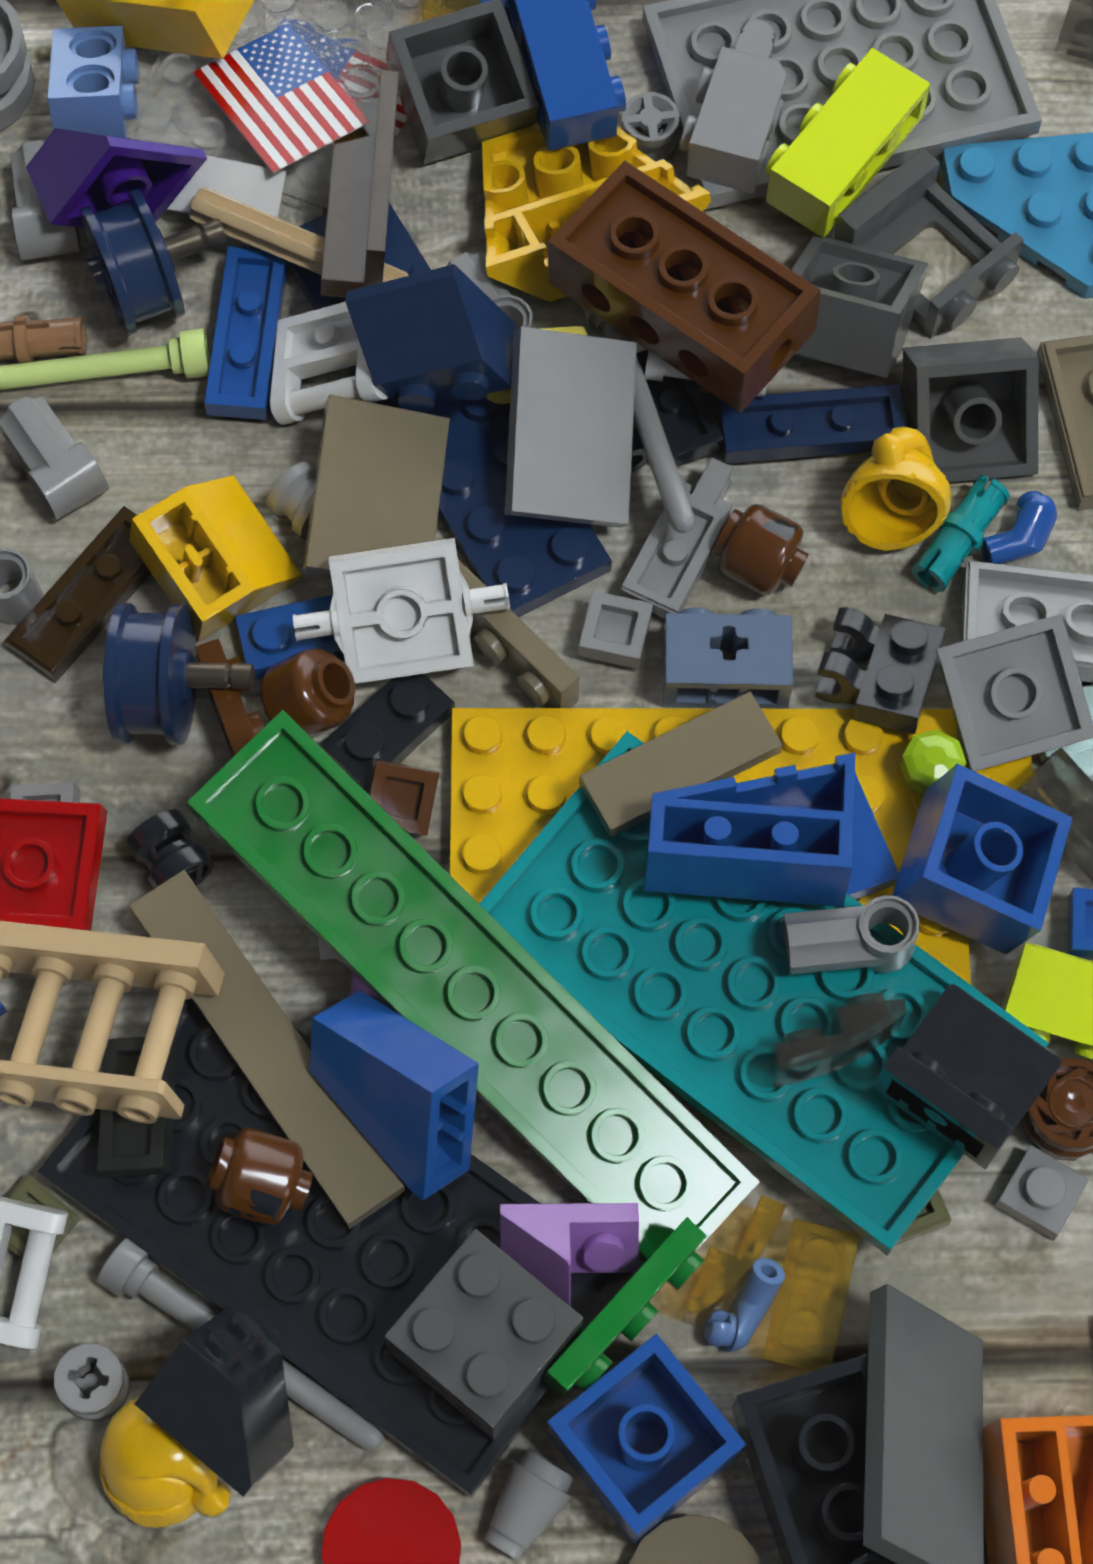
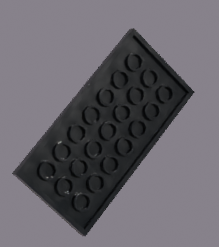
M192 999L185 1000L173 1039L177 1042L175 1094L185 1106L181 1119H173L171 1174L105 1177L97 1171L100 1109H95L92 1115H82L41 1166L38 1173L44 1180L123 1239H129L148 1253L151 1260L218 1310L223 1311L229 1306L235 1312H244L257 1319L267 1329L269 1333L268 1340L281 1350L282 1357L377 1426L387 1436L470 1498H473L551 1387L543 1380L493 1440L394 1357L387 1349L384 1336L475 1229L501 1249L500 1204L541 1203L471 1154L470 1169L425 1200L414 1195L402 1181L405 1186L404 1193L351 1229L342 1220L314 1177H312L309 1193L301 1211L288 1209L284 1218L277 1225L266 1226L223 1212L215 1203V1191L206 1188L211 1165L222 1138L233 1139L244 1128H254L284 1139L287 1138ZM296 1029L311 1051V1039ZM303 1163L302 1169L309 1171ZM633 1272L571 1273V1308L583 1317L582 1332L625 1286Z

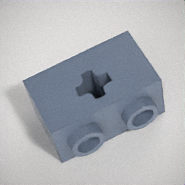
M697 607L683 609L678 613H666L663 635V707L717 708L751 691L760 708L788 709L793 689L792 615H776L775 612L768 609H750L741 614H714L711 610ZM722 652H731L732 660H724Z

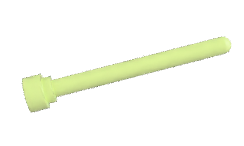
M205 328L180 331L179 337L169 338V345L0 366V390L172 369L174 375L185 373L186 379L207 377L210 368V353Z

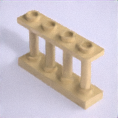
M0 921V983L1 979L8 978L10 973L27 974L36 977L10 1061L0 1060V1102L22 1108L30 1107L33 1101L54 1103L58 1108L66 1112L84 1116L92 1115L95 1109L117 1111L119 1115L126 1119L145 1124L155 1123L158 1117L181 1119L185 1105L171 1087L162 1080V1076L184 1001L191 999L193 994L219 996L225 972L206 944ZM71 980L94 982L97 987L72 1068L38 1065L61 987L68 985ZM132 987L155 989L158 991V997L134 1076L99 1072L122 994L129 992Z

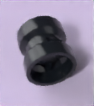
M177 809L163 811L145 820L132 831L126 840V845L136 862L146 864L150 870L148 879L153 889L183 870L187 872L197 886L205 880L214 867V863L205 848L192 842L190 838L191 827L182 812Z

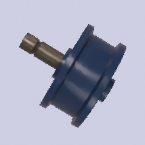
M137 188L128 191V202L94 213L89 206L79 209L83 229L93 256L86 259L91 278L98 294L107 292L115 314L127 336L137 333L136 323L170 311L174 318L185 315L183 299L172 261L204 250L206 246L212 247L226 242L227 238L219 218L201 224L200 228L195 226L163 238L143 195Z
M132 603L117 604L108 626L103 664L105 712L111 737L116 743L129 744L134 739L135 734L165 735L170 745H183L189 736L193 721L196 688L227 689L231 686L233 689H253L255 681L254 664L233 663L230 666L228 663L197 662L193 620L190 610L185 604L171 605L167 614L138 613Z

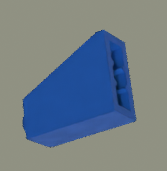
M361 990L312 1017L311 1074L414 1195L425 1200L470 1169L478 1062Z

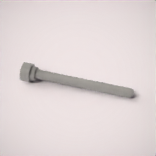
M582 306L588 326L591 330L597 332L599 336L632 342L630 337ZM636 353L633 418L671 527L678 533H687L694 527L695 517Z
M127 1238L110 1255L97 1279L99 1284L119 1298L125 1294L135 1300L143 1296L193 1332L217 1315L214 1311L158 1274L159 1265L150 1260L148 1253ZM283 1360L286 1390L289 1398L363 1449L371 1451L382 1445L384 1441L383 1431L313 1379Z

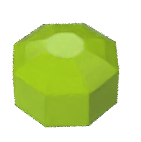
M936 729L914 735L902 755L899 765L907 787L923 795L928 787L956 764L965 767L967 762L959 740Z

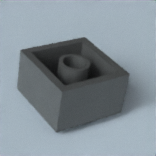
M501 0L488 1L389 31L386 61L390 71H399L398 94L423 164L480 148L483 141L535 125L540 105Z
M475 1229L384 1337L387 1349L394 1357L494 1440L540 1385L546 1372L582 1333L583 1317Z

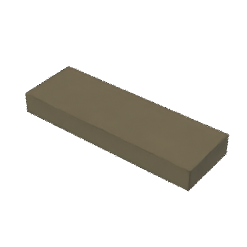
M750 691L579 776V785L611 838L650 818L653 793L731 778L781 753L783 744Z

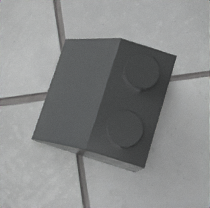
M814 234L792 268V271L821 289L816 331L792 357L806 362L823 361L842 366L852 374L861 377L879 376L887 378L902 351L926 276L928 263L828 237L822 238Z
M1022 337L902 348L903 406L907 427L919 430L926 437L934 463L946 476L948 482L975 480L979 475H986L990 479L1038 474L1039 356Z

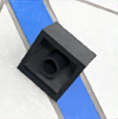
M228 1306L181 1341L134 1405L244 1497L288 1455L294 1447L281 1350L268 1340L269 1333L267 1329L257 1319L244 1312H235Z

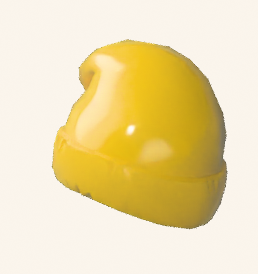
M897 427L874 441L871 450L873 455L854 471L840 497L843 524L848 528L847 531L853 534L859 542L883 551L904 549L929 537L946 520L952 498L950 484L946 480V476L934 463L926 437L917 429Z
M137 1399L126 1403L112 1417L101 1442L99 1463L101 1483L112 1505L129 1520L146 1528L169 1527L170 1525L179 1524L186 1521L197 1511L200 1515L214 1517L221 1515L228 1508L231 1501L232 1493L227 1484L218 1481L219 1476L134 1405Z

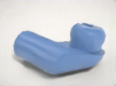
M768 1258L757 1259L753 1263L728 1312L723 1309H715L707 1315L704 1324V1337L711 1346H724L726 1352H733L748 1345L785 1280L784 1270L778 1263Z

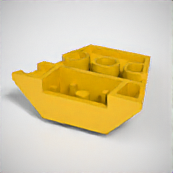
M538 124L483 141L482 162L487 277L548 302L567 297L568 295L549 283L548 240L624 160L702 212L711 203L710 192L699 184L691 188L674 176V166L664 159L656 162L637 149V140L618 126L616 136L550 151L546 147Z

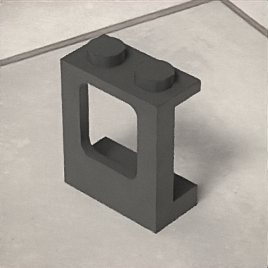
M922 148L838 215L834 239L895 254L923 230L936 228L975 263L972 268L931 301L920 293L911 321L932 339L948 325L951 328L960 326L973 313L977 306V301L990 290L994 294H998L1014 280L1020 269L1017 261L1024 239L1015 232L1002 243L997 240L935 183L940 162L926 149Z

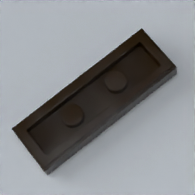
M125 506L120 509L5 640L8 650L55 683L110 622L116 605L126 603L151 575V572L129 541L132 518L137 516V514Z

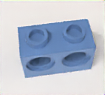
M123 25L53 29L47 98L53 130L58 128L127 138L128 120L138 119L135 84H139V62L136 48L126 49Z

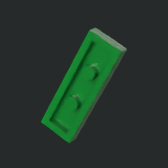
M686 1217L551 1366L543 1380L562 1398L574 1385L582 1392L592 1386L613 1363L603 1353L622 1333L632 1342L659 1312L649 1302L667 1282L678 1291L703 1263L704 1259L695 1250L707 1235Z

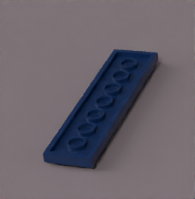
M389 203L384 263L403 270L408 275L431 270ZM327 214L299 227L325 238ZM288 262L290 271L314 310L345 302V297L321 295L322 275ZM356 366L349 367L352 374L355 376ZM487 397L480 400L462 399L436 405L430 411L422 412L450 418L438 517L450 537L455 538L456 547L471 572L487 587L507 583L510 610L515 615L521 617L611 571L612 560L590 524L505 515L510 403H494L488 400ZM389 398L372 402L400 408Z

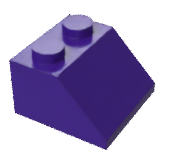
M55 128L28 163L26 169L49 223L83 228L79 213L80 208L89 206L94 213L128 202V191L136 188L143 195L156 223L204 164L207 157L204 150L198 148Z

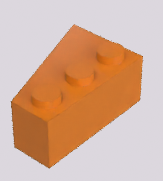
M1093 1415L1000 1418L983 1427V1518L989 1564H1093Z

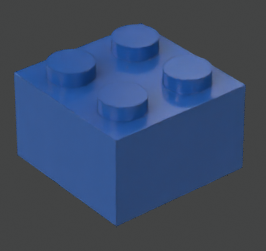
M956 764L924 791L892 896L908 901L918 915L1006 955L1041 932L1073 817L962 765Z
M657 1333L547 1421V1436L633 1545L736 1461L746 1446V1443Z

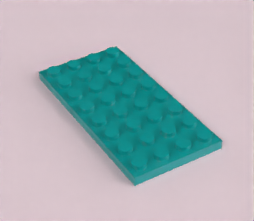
M626 731L597 767L644 743ZM579 786L479 904L649 1073L888 1256L964 1156L959 1150L873 1089L883 1066L897 1047L903 1048L943 992L951 984H955L1043 1047L1046 1048L1049 1043L917 945L910 961L900 970L890 973L877 972L869 967L790 975L785 949L784 914L863 905L847 893L844 906L838 907L644 891L650 818L610 838L581 786ZM882 923L869 930L871 936L883 945H895L904 939V936L889 924Z

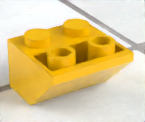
M234 475L186 486L132 518L130 543L172 605L185 604L189 608L193 620L195 638L198 642L234 621L236 615L247 613L302 579L301 572Z

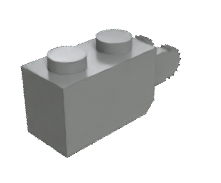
M755 18L753 21L749 20L747 24L744 23L735 48L722 47L715 68H704L696 95V102L701 103L702 107L698 117L688 115L680 141V150L688 152L686 176L752 194L755 193L782 110L783 100L781 96L787 78V73L780 62L772 60L773 53L771 52L775 41V31H773V26L769 25V21L765 22L763 19L757 20Z

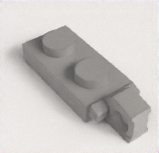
M711 457L696 487L683 482L695 517L694 527L687 533L676 532L671 527L664 507L620 589L621 597L653 603L652 613L664 619L666 613H678L683 610L713 554V548L733 509V504L723 499L732 483L730 475L734 467Z

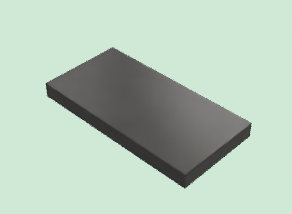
M885 1284L870 1292L863 1546L897 1564H984L983 1340L891 1285Z

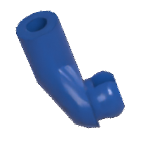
M1039 491L1024 493L1016 503L1021 509L1018 510L1012 530L982 538L984 544L981 547L984 561L986 563L1004 564L1041 552L1057 520V510L1054 501Z

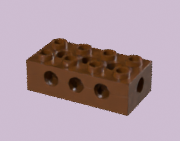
M625 160L548 240V275L550 284L740 413L745 410L816 331L821 289Z

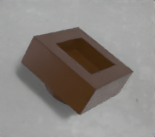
M375 759L369 795L406 832L427 836L440 773L435 770Z

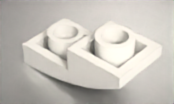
M206 155L207 160L166 209L190 214L189 206L192 198L200 188L206 187L278 218L286 171L278 170L273 173L268 167Z

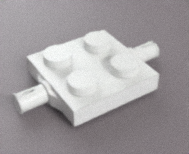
M455 538L330 556L329 567L333 586L330 610L301 615L293 614V625L296 641L334 635L335 641L344 654L345 664L353 674L355 684L474 666L470 642L473 614L504 609L510 610L507 583L469 589L468 583L459 569Z

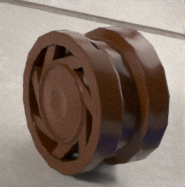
M1063 1058L1060 1059L1061 1065L1020 1123L1027 1139L1031 1138L1042 1149V1152L1056 1160L1076 1161L1077 1158L1093 1154V1063L1085 1059Z

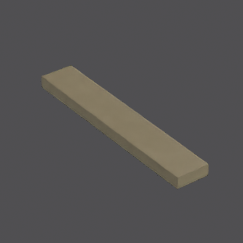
M185 870L181 871L129 905L130 909L148 937L205 943L220 964L225 975L219 996L193 994L191 999L286 1138L301 1146L303 1150V1163L313 1173L314 1179L347 1227L351 1229L404 1193L405 1186L394 1170L311 1074L310 1049Z

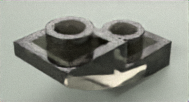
M879 993L858 995L844 1002L845 1007H838L836 1009L830 1026L832 1035L824 1036L821 1029H803L783 1036V1042L774 1043L769 1060L773 1087L820 1077L864 1057L899 1030L907 1012L905 999L885 1001L884 995Z

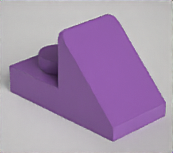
M638 1203L500 1204L501 1250L571 1307V1273H622L638 1271Z

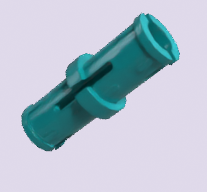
M979 475L953 513H949L944 523L938 527L937 536L919 561L911 568L913 577L925 588L928 589L933 580L936 579L937 581L932 587L933 591H945L949 581L969 554H976L984 544L982 539L984 532L1001 508L1010 500L1008 490L998 480L993 478L988 488L985 489L984 487L988 483L989 478L986 475Z

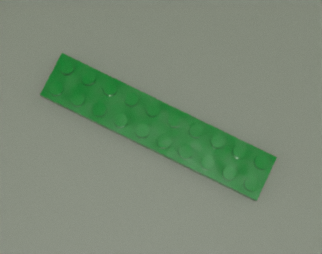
M284 710L276 715L187 801L186 807L390 1009L479 1063L476 1095L585 1203H638V1255L645 1262L686 1217L707 1235L704 1239L705 1241L760 1182Z

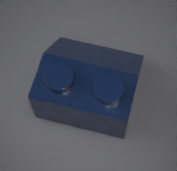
M455 264L346 291L345 303L374 386L401 409L422 413L430 411L436 405L462 399L480 400L485 398L488 393L511 388L515 322Z

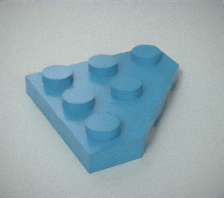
M1093 132L970 143L943 149L942 156H940V165L945 191L972 217L998 234L997 240L1001 243L1016 232L1024 239L1019 256L1034 266L1041 262L1065 278L1064 286L1083 299L1093 298Z

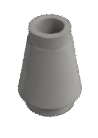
M528 1448L520 1462L513 1460L490 1522V1528L484 1539L509 1556L520 1560L525 1550L529 1549L573 1497L568 1493V1490L576 1477L556 1463Z

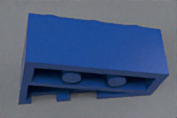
M505 0L504 9L540 105L536 119L548 151L616 136L619 112L626 111V98L619 75L611 77L606 61L611 60L608 33L604 25L595 26L591 10L596 9V0Z
M855 753L835 756L833 764L797 771L795 765L776 768L774 776L736 783L735 778L731 777L653 793L644 891L843 907L852 870Z

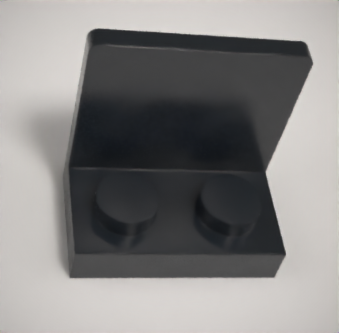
M951 984L946 988L903 1048L898 1046L885 1063L873 1089L986 1170L1061 1065V1060L955 984Z

